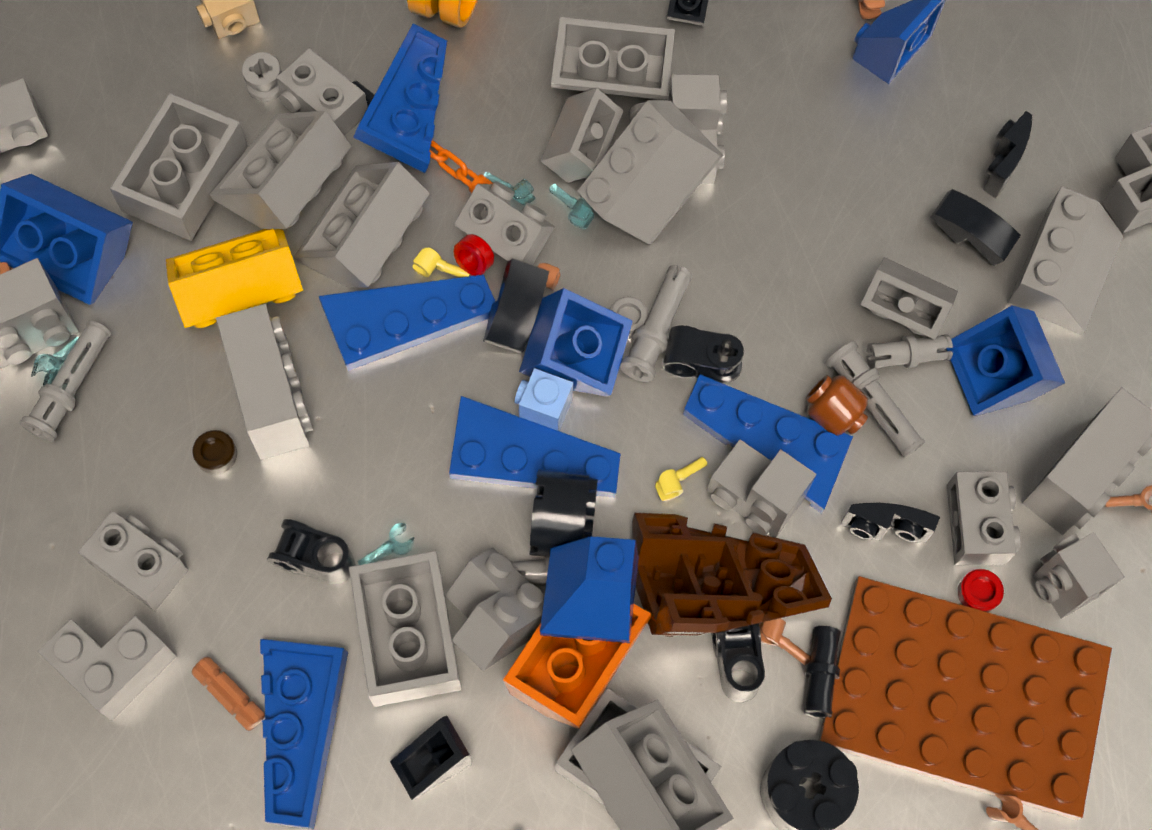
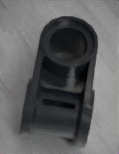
M674 326L669 333L663 369L677 377L698 378L699 375H703L720 383H730L735 381L742 371L744 347L737 337L730 334L699 330L691 326ZM722 356L729 357L727 362H722L720 360Z
M283 520L281 525L284 529L275 552L269 553L268 562L288 572L304 574L330 584L344 583L350 578L349 567L356 564L354 556L342 538L316 530L295 520ZM331 553L343 554L342 560L336 566H323L325 558Z
M759 623L711 633L723 692L729 699L736 702L751 700L756 696L765 678ZM738 669L745 670L752 675L754 683L749 686H741L733 680L732 672Z

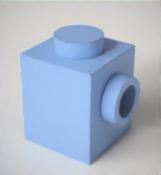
M534 368L529 381H521L515 396L514 403L519 404V417L560 431L572 403L573 382Z

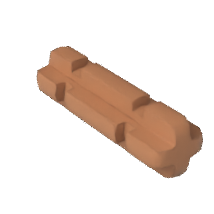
M204 657L193 667L192 675L203 686L208 685L206 689L231 715L236 714L235 719L246 730L251 731L264 719V712L253 701L249 702L250 698L225 672L220 673L222 669L210 657Z

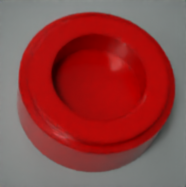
M468 234L454 246L455 260L468 274L474 276L483 275L494 263V254L491 247L477 235Z
M976 569L969 572L958 586V597L963 606L988 613L1001 603L1004 596V587L1001 580L996 574L986 569Z

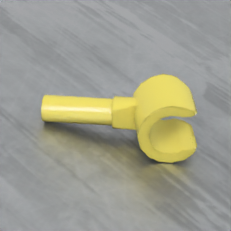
M429 247L422 249L413 260V269L424 277H429L435 268L459 278L470 276L461 267L442 260L441 256Z
M701 457L677 471L674 469L664 471L655 484L660 499L667 501L681 495L683 489L680 481L685 480L690 475L707 466L706 459Z

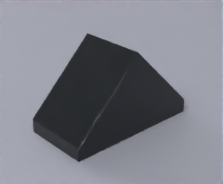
M448 716L440 718L390 761L411 800L422 796L472 765L470 754Z

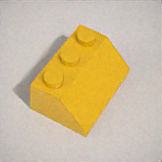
M283 229L259 230L166 259L168 285L184 328L193 325L195 328H204L216 323V317L252 308L273 301V303L287 302L293 299L296 293L303 291Z

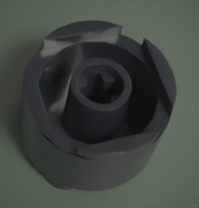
M538 469L536 486L538 487L533 503L529 555L550 557L551 548L592 536L594 520L585 519V517H594L598 479L589 478L590 474Z
M819 740L795 741L774 758L762 777L760 794L769 818L779 830H834L850 817L857 804L859 783L856 766L842 751L829 743ZM807 780L814 784L813 789L818 792L811 799L805 797L806 789L800 786V784L803 785Z

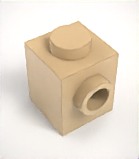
M200 0L201 4L196 6L204 27L212 26L218 39L238 34L245 28L260 22L254 0Z

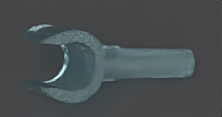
M489 172L484 173V176L491 182H499L514 191L513 199L525 206L526 203H531L535 200V196L531 194L534 188L526 179L512 186L510 183L501 180Z
M553 184L549 191L565 203L567 207L572 209L568 214V220L580 229H587L594 218L592 207L584 198L577 200L558 185Z
M75 337L53 355H38L34 361L31 377L35 376L38 372H47L44 377L43 386L51 384L59 371L60 365L65 361L79 337Z
M405 523L396 524L391 528L387 542L357 562L359 565L377 562L391 553L397 555L407 554L413 547L415 537L404 543L396 541L395 537L403 534L407 528Z

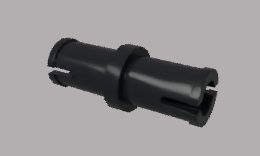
M816 626L813 629L811 660L805 666V676L809 679L804 714L809 717L825 719V717H831L833 713L835 679L840 678V668L836 664L841 631L834 627Z

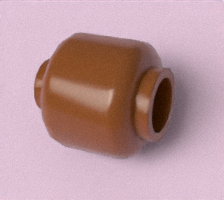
M826 375L811 389L806 397V401L809 402L807 407L808 416L825 430L836 436L842 435L846 431L853 435L868 419V416L864 413L868 405L867 396L843 375L833 378Z

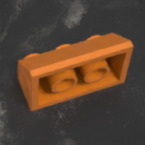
M634 604L630 643L541 636L540 623L503 679L510 695L548 718L580 729L648 623L651 613Z

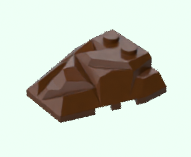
M634 512L632 538L636 540L639 557L636 589L643 609L651 613L648 625L652 635L673 637L717 633L828 608L832 598L804 544L752 533L749 541L725 536L727 526L714 523L712 532L687 527L688 517Z

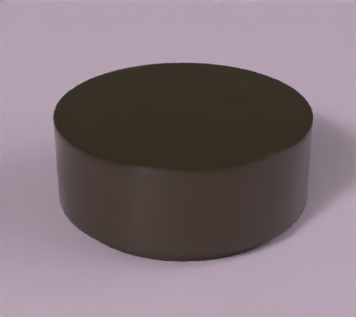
M219 430L207 431L200 435L192 449L193 458L199 468L209 474H221L228 471L234 465L237 458V449L232 438Z

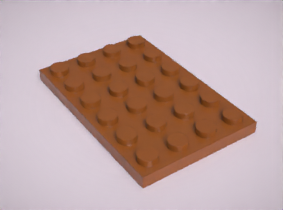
M858 576L855 581L836 666L840 668V678H835L832 702L833 713L831 717L823 719L818 740L829 743L848 754L995 796V794L1016 796L1023 805L1079 820L1083 818L1112 648Z

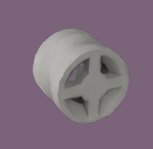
M265 52L254 53L247 57L242 66V73L251 97L263 102L278 98L281 93L276 77L282 71L277 58Z

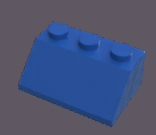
M28 174L1 184L0 262H6L10 267L16 268L38 258L58 290L91 305L95 303L125 258L133 221L33 174Z

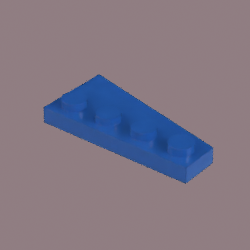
M414 23L412 24L361 119L353 138L423 173L426 172L430 163V146L434 136V119L439 101L438 91L443 74L447 40Z
M484 275L318 296L347 371L489 319L492 304L495 302Z
M699 375L683 413L686 418L724 445L729 444L734 448L737 442L742 440L771 461L781 449L812 470L817 475L805 499L810 502L812 508L821 514L823 513L853 436L846 433L836 436L825 430L814 420L703 375Z
M461 396L449 476L450 479L537 489L536 478L538 469L590 474L589 478L598 479L596 496L616 498L621 453Z
M260 639V651L264 660V675H261L262 694L265 696V720H262L263 738L266 739V761L264 762L265 822L272 825L314 830L348 651L339 647Z

